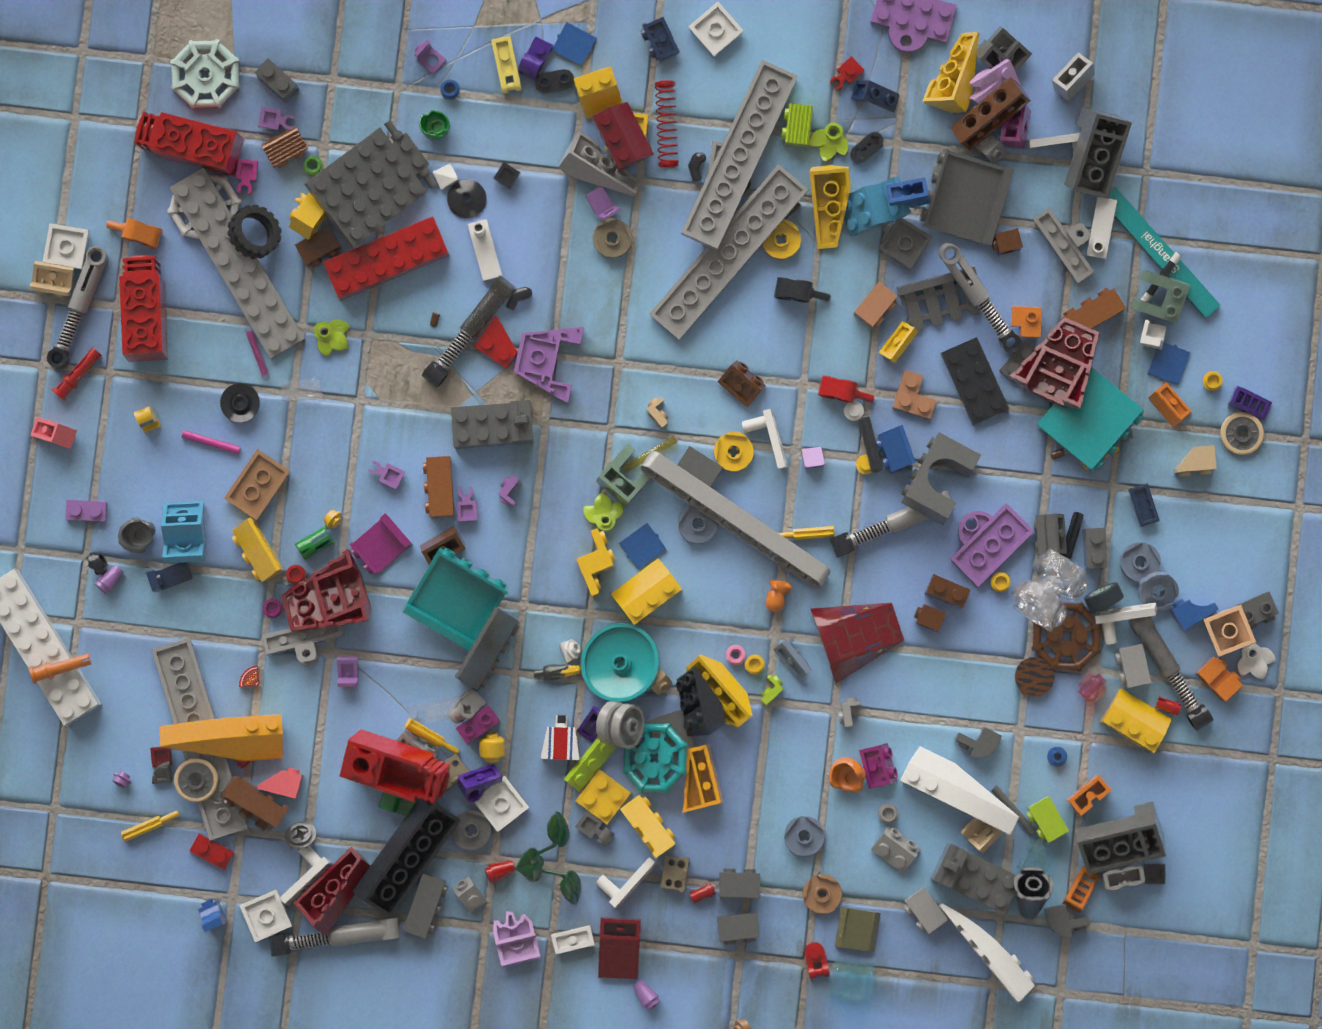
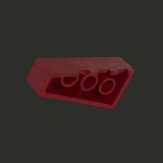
M351 846L294 904L312 926L326 936L355 894L352 891L371 865Z

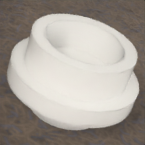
M854 401L853 403L846 404L844 415L847 419L857 421L863 416L864 408L861 403Z

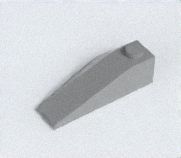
M578 130L562 156L558 168L573 178L635 196L640 182L626 169L618 172L610 154L605 155L598 148L600 145L595 140Z

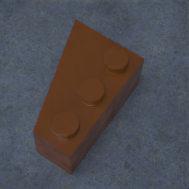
M238 776L232 777L219 796L223 799L222 803L231 809L232 807L236 808L241 817L247 820L249 818L256 822L255 826L262 831L276 828L289 807L286 805L283 807L279 806L273 801V797L269 795L266 797L257 790L258 788Z

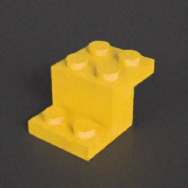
M598 528L590 531L598 550L576 559L592 598L600 595L598 590L602 589L597 577L593 578L592 576L613 568V562L616 561L612 550L607 551L605 544L608 541L604 532H599Z

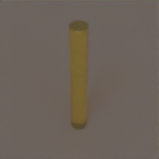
M673 435L626 463L623 467L626 472H629L642 464L651 451L660 453L678 441Z

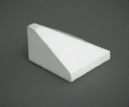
M451 164L433 172L441 190L459 181Z

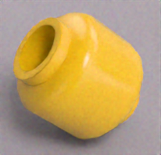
M487 732L486 736L481 737L479 740V756L485 762H499L500 758H503L505 755V739L498 736L497 732Z

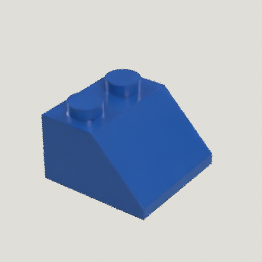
M903 425L877 436V448L879 451H883L885 457L882 459L885 470L889 469L890 473L911 467L916 463Z

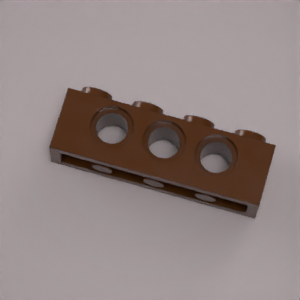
M1011 77L977 106H974L965 116L957 120L950 128L960 144L971 151L1031 100L1022 86Z

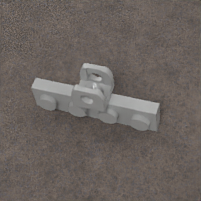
M1047 208L1033 218L1077 283H1080L1094 273L1078 249L1090 238V233L1083 223H1078L1065 231L1050 208ZM1082 231L1084 235L1083 237H1078L1076 233Z
M342 625L292 632L289 628L262 635V640L267 656L295 649L297 659L305 666L318 662L319 655L315 643L343 637L344 633ZM309 652V657H305V654Z

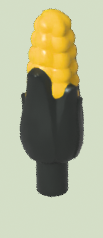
M550 664L544 666L541 670H533L534 678L544 677L545 680H557L579 674L581 667L578 665Z

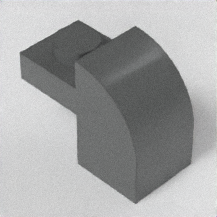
M982 727L976 740L959 732L954 740L958 741L957 746L968 750L969 747L972 748L968 756L982 758L994 752L1002 735Z
M1064 904L1044 908L1048 926L1052 931L1061 936L1073 937L1072 928H1074V931L1086 929V925H1090L1089 916L1069 919L1066 905Z

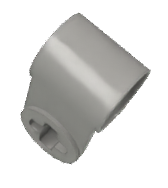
M471 687L460 696L459 700L449 710V718L452 722L460 724L465 719L473 717L486 702Z

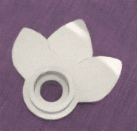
M1253 643L1242 647V657L1237 663V669L1241 676L1250 672L1254 677L1264 679L1267 674V664L1274 663L1276 658L1270 649L1259 647V645ZM1254 650V654L1250 656L1249 652Z

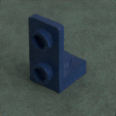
M857 80L851 99L856 102H869L889 112H895L900 95L870 80Z
M188 562L177 563L158 571L146 572L151 589L155 593L193 579Z

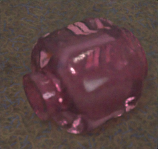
M1088 673L1079 682L1078 693L1087 702H1097L1107 692L1105 685L1107 681L1099 673L1097 675Z

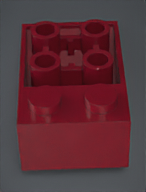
M601 917L598 978L638 979L641 919Z

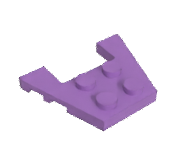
M584 327L522 333L514 373L568 403L572 385L552 381L560 342L581 345Z

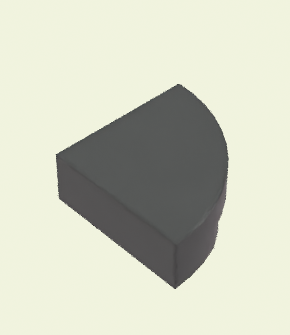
M169 761L156 767L152 776V784L172 782Z

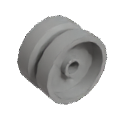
M613 701L607 702L601 708L596 722L598 739L606 745L626 749L634 748L639 743L644 731L645 719L643 711L635 705Z

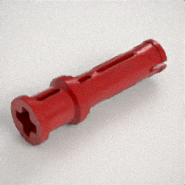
M92 347L68 375L66 374L62 377L63 380L57 387L51 390L65 402L66 396L78 387L77 383L102 355Z

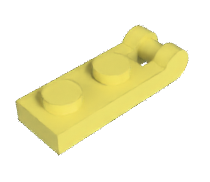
M507 36L491 40L502 93L507 94L511 90L521 91L522 88L511 37ZM513 77L514 82L506 84L505 78Z

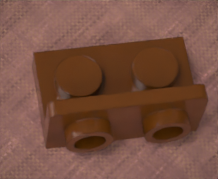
M737 360L731 364L717 381L746 407L766 387L761 377L752 374L746 364Z

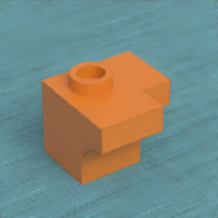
M1012 306L1011 327L1020 329V337L1040 338L1042 308Z

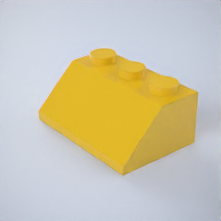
M250 517L232 530L234 534L232 539L237 547H242L244 551L242 556L247 564L251 563L253 566L252 574L257 581L261 580V582L265 583L284 572L283 567L254 519Z
M657 559L612 592L611 595L635 626L682 591V588L663 563Z
M1120 688L1100 722L1150 753H1155L1172 719Z

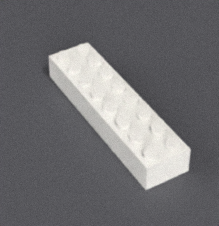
M13 569L0 577V623L27 667L36 668L45 665V662L53 664L73 658L20 571ZM80 668L55 675V678L52 680L48 678L37 682L64 726L70 725L102 705Z

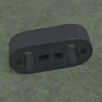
M871 132L857 143L850 153L852 161L858 164L863 163L876 153L883 145L882 135L878 132ZM871 137L879 139L878 146L875 144L870 148L867 146L871 142ZM865 148L866 151L863 153L864 158H856L855 150L861 151Z

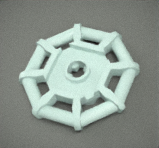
M218 39L215 41H188L189 44L170 61L172 67V86L170 88L187 102L192 109L204 107H218L219 109L241 86L239 84L240 60L225 48ZM197 49H211L208 54H198ZM193 52L194 56L187 64L183 63V60ZM219 52L227 60L222 63L215 56L216 53ZM231 67V80L225 79V68ZM179 68L185 69V80L180 81ZM201 70H210L209 77L202 79ZM223 84H226L228 86L227 89L218 97L216 91ZM188 85L195 91L193 97L183 87ZM200 94H212L213 99L199 100Z

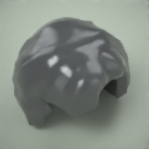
M138 517L131 518L120 526L118 543L129 552L144 553L154 541L153 536L156 528L152 522L141 520Z

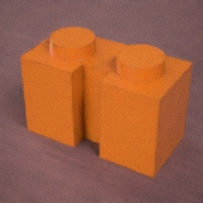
M1214 656L1195 674L1222 702H1226L1243 685L1240 683L1241 678L1234 671L1230 673L1226 669L1227 663L1221 657L1216 658Z
M1095 775L1068 797L1066 801L1078 816H1082L1093 807L1091 801L1094 798L1100 801L1112 790L1100 775Z

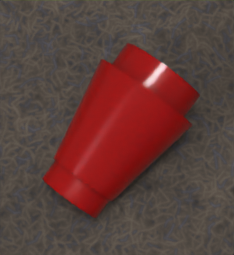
M512 860L489 864V867L485 868V873L490 883H497L513 872H516Z

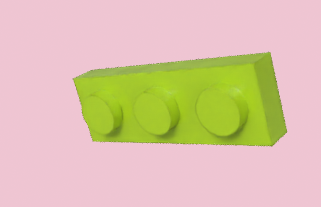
M597 738L564 780L581 792L617 746L603 744Z

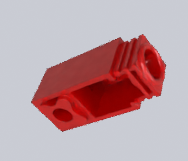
M143 111L137 124L134 144L141 150L152 151L159 158L201 169L204 168L205 170L232 177L235 175L244 143V138L237 131L163 112L155 116L153 113L148 114Z
M149 255L122 258L125 271L123 276H119L122 354L128 362L168 360L165 282L160 276L161 270L159 267H161V263L156 256Z
M360 729L348 739L339 777L413 802L417 798H423L424 801L427 802L429 800L434 804L443 796L447 788L451 763L446 764L444 761H438V759L434 758L435 754Z

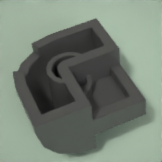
M1002 26L996 30L988 41L984 39L977 51L978 59L989 69L1008 59L1011 61L1015 72L1032 55L1027 48Z

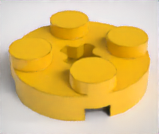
M783 220L762 244L764 251L775 259L785 260L792 257L798 251L801 244L799 230L791 221ZM785 235V241L787 242L785 244H778L776 236L781 237Z
M739 432L724 434L718 439L714 447V457L717 464L730 472L745 469L752 461L754 454L753 445L750 440ZM732 446H735L736 450L740 452L735 457H731V454L728 453Z

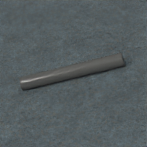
M996 785L991 790L994 795L1019 816L1018 822L1030 835L1034 834L1036 829Z

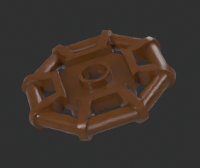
M1053 601L1042 614L1032 621L1033 646L1031 649L1050 666L1051 670L1080 672L1087 663L1102 651L1100 650L1102 623L1096 624L1095 617L1082 602L1066 603ZM1061 610L1075 611L1073 617L1061 615ZM1055 613L1057 618L1050 625L1044 623ZM1082 614L1091 625L1085 627L1078 620L1079 615ZM1041 628L1046 629L1047 633L1046 642L1042 643ZM1093 630L1092 645L1087 644V631ZM1064 631L1066 633L1070 632L1072 634L1070 636V642L1068 640H1062V633ZM1048 646L1056 654L1053 659L1043 649L1044 647ZM1083 648L1089 650L1087 654L1078 660L1076 655ZM1060 656H1068L1072 658L1073 663L1058 661Z

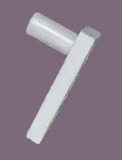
M1080 133L1027 140L1028 148L1072 142L1074 154Z
M1097 197L1086 256L1106 259L1117 200Z
M487 219L468 224L483 282L502 277Z
M773 410L763 411L764 416L743 421L742 425L745 433L767 427L778 469L787 468L788 465Z
M1156 603L1097 611L1095 615L1096 624L1102 623L1105 643H1117L1114 621L1155 616L1157 605Z
M310 846L307 849L301 848L298 852L308 861L312 868L280 897L286 905H290L332 865L328 858L324 856L320 858Z
M649 857L621 889L617 888L604 875L595 884L612 898L609 903L618 909L657 863Z

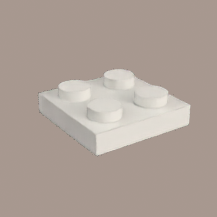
M719 2L715 3L688 26V29L713 57L718 55L744 32Z
M49 224L43 262L82 270L90 231Z
M505 776L502 777L501 783L492 785L484 792L479 801L474 802L497 832L529 808Z
M277 889L239 905L255 942L293 926Z

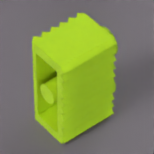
M790 103L789 109L785 108L784 120H787V128L782 129L781 139L785 140V145L808 148L813 106Z

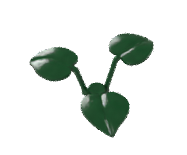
M555 811V814L550 817L547 824L548 837L553 843L540 851L536 848H529L518 861L515 870L531 882L538 881L542 872L561 876L563 879L560 882V889L564 898L570 904L576 905L581 892V881L578 874L573 870L567 871L565 875L561 872L542 869L544 859L540 854L557 845L564 847L569 838V828L565 818L560 812Z

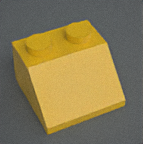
M611 66L574 78V85L586 120L591 119L592 115L611 106L622 104Z

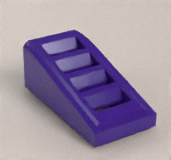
M1238 385L1234 388L1228 402L1229 406L1250 413L1261 420H1265L1272 404L1271 401ZM1241 393L1243 394V398L1241 402L1238 403L1237 400ZM1247 397H1250L1247 407L1244 406ZM1254 400H1257L1258 402L1255 406V409L1252 410V404ZM1261 403H1264L1265 406L1260 414L1258 413Z

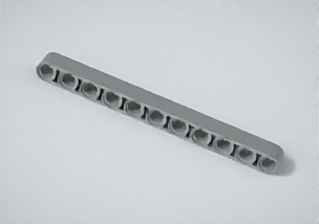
M651 451L641 465V471L808 585L820 589L831 571L825 564L659 452Z

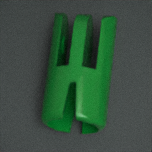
M326 526L295 543L304 560L335 543L334 539H329L331 534L326 532Z

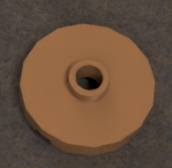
M819 874L811 877L805 883L802 897L809 910L816 914H827L838 908L842 901V889L835 878ZM824 890L826 896L820 898L818 895L819 891Z

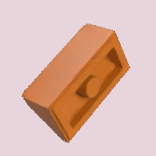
M1167 382L1148 397L1172 427H1175L1192 412Z

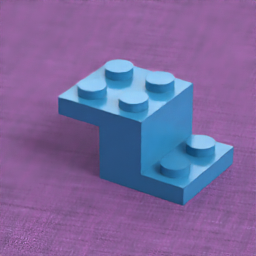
M899 176L880 184L864 186L849 194L844 218L850 236L860 234L868 229L886 226L912 214L909 205L890 206L886 185L901 182Z
M204 501L164 503L161 521L164 544L163 564L203 562L206 542L203 521Z

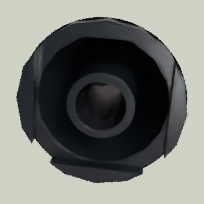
M1024 868L1014 877L1013 888L1019 913L1025 919L1036 918L1053 892L1054 883L1052 877L1045 874L1041 868Z

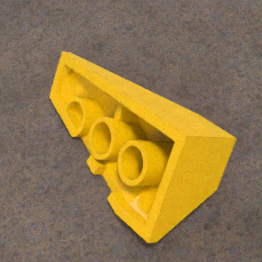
M978 32L961 34L950 51L951 56L945 65L942 64L939 70L941 72L935 80L932 79L929 83L923 99L925 104L949 113L967 112L970 103L969 98L973 94V87L969 82L975 77L980 36Z
M832 165L812 167L809 172L817 248L838 247L851 190L849 167Z

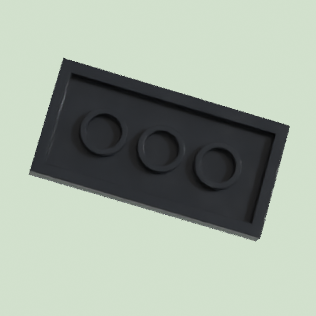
M977 337L940 353L972 425L1009 410Z

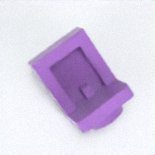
M514 475L511 478L506 477L500 485L503 488L498 493L501 496L500 501L507 507L510 505L515 507L517 505L515 501L508 497L520 482Z
M357 656L337 657V686L345 689L356 687L359 679Z

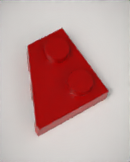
M496 315L474 345V348L506 369L518 353Z

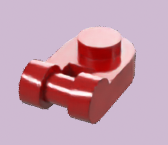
M818 942L809 943L805 948V958L810 980L816 979L817 976H830L824 947ZM821 961L822 967L814 969L813 963Z

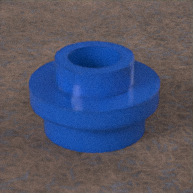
M446 80L441 84L440 92L444 98L451 100L459 95L460 87L456 81ZM448 87L454 88L452 93H448L446 90Z
M1061 747L1051 748L1047 754L1048 762L1055 767L1064 765L1067 761L1066 751ZM1056 753L1061 755V759L1058 761L1054 759Z

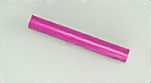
M186 430L182 432V438L231 453L239 454L241 449L239 446Z

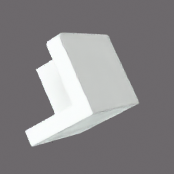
M1145 320L1140 341L1141 345L1162 350L1167 330L1166 326L1152 324L1150 321Z

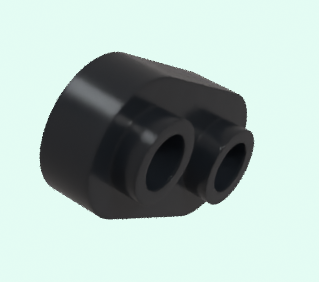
M567 69L541 73L536 77L535 86L543 94L568 90L574 84V75ZM567 76L568 80L566 82L561 81V77ZM544 79L549 81L545 86L541 84Z

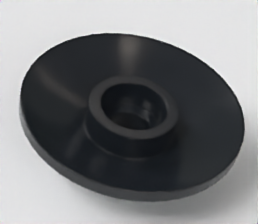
M470 179L460 180L453 184L447 195V203L450 210L456 216L465 219L479 215L484 210L487 200L484 188L478 182ZM466 194L470 196L468 201L463 200V196Z
M236 383L230 385L222 393L220 399L221 410L233 422H247L255 417L259 410V395L248 384ZM239 400L244 401L243 407H238L237 403Z

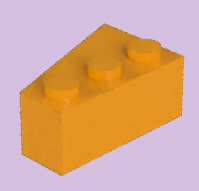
M710 745L687 749L686 770L688 772L684 787L683 813L723 803Z

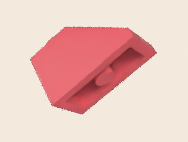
M37 417L30 436L71 449L77 430Z
M288 767L287 771H280L258 784L257 788L297 799L304 775L299 774L300 770Z

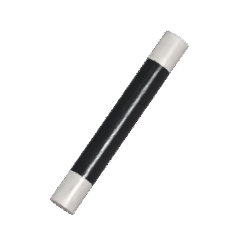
M1175 252L1160 272V275L1167 277L1182 256ZM1152 284L1140 300L1149 302L1160 286Z

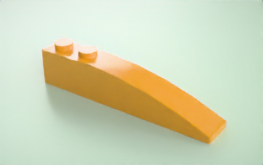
M281 714L221 718L159 726L160 747L192 751L203 755L209 754L220 758L226 757L236 759L237 761L283 759Z

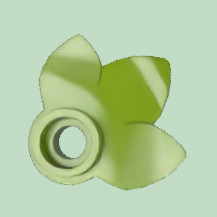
M830 123L825 129L816 130L809 140L810 146L819 147L820 156L823 161L831 159L836 152L846 155L849 147L848 141L843 136V128L837 123ZM836 130L837 135L831 136L830 131Z
M338 319L329 323H317L313 329V334L318 340V350L328 357L332 349L340 351L348 349V340L344 333L350 328L349 324ZM322 328H326V335L320 333Z
M601 493L596 497L594 506H584L583 512L588 522L596 524L598 529L607 532L615 527L616 520L622 516L623 505L620 502L612 504L610 498ZM605 518L609 519V522L606 524L602 523V520Z

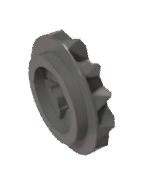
M306 821L292 824L285 832V841L291 849H307L310 844H314V839L317 838L315 827ZM299 831L302 835H304L303 840L300 839L298 836Z

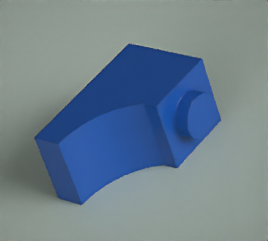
M925 177L886 185L890 206L909 205L916 207L931 204Z
M1180 599L1173 604L1174 608L1170 612L1181 630L1184 631L1217 611L1218 607L1215 602L1207 606H1198L1191 603L1190 600L1184 601Z
M213 899L201 903L202 908H199L198 911L204 932L228 923L219 900L213 902Z

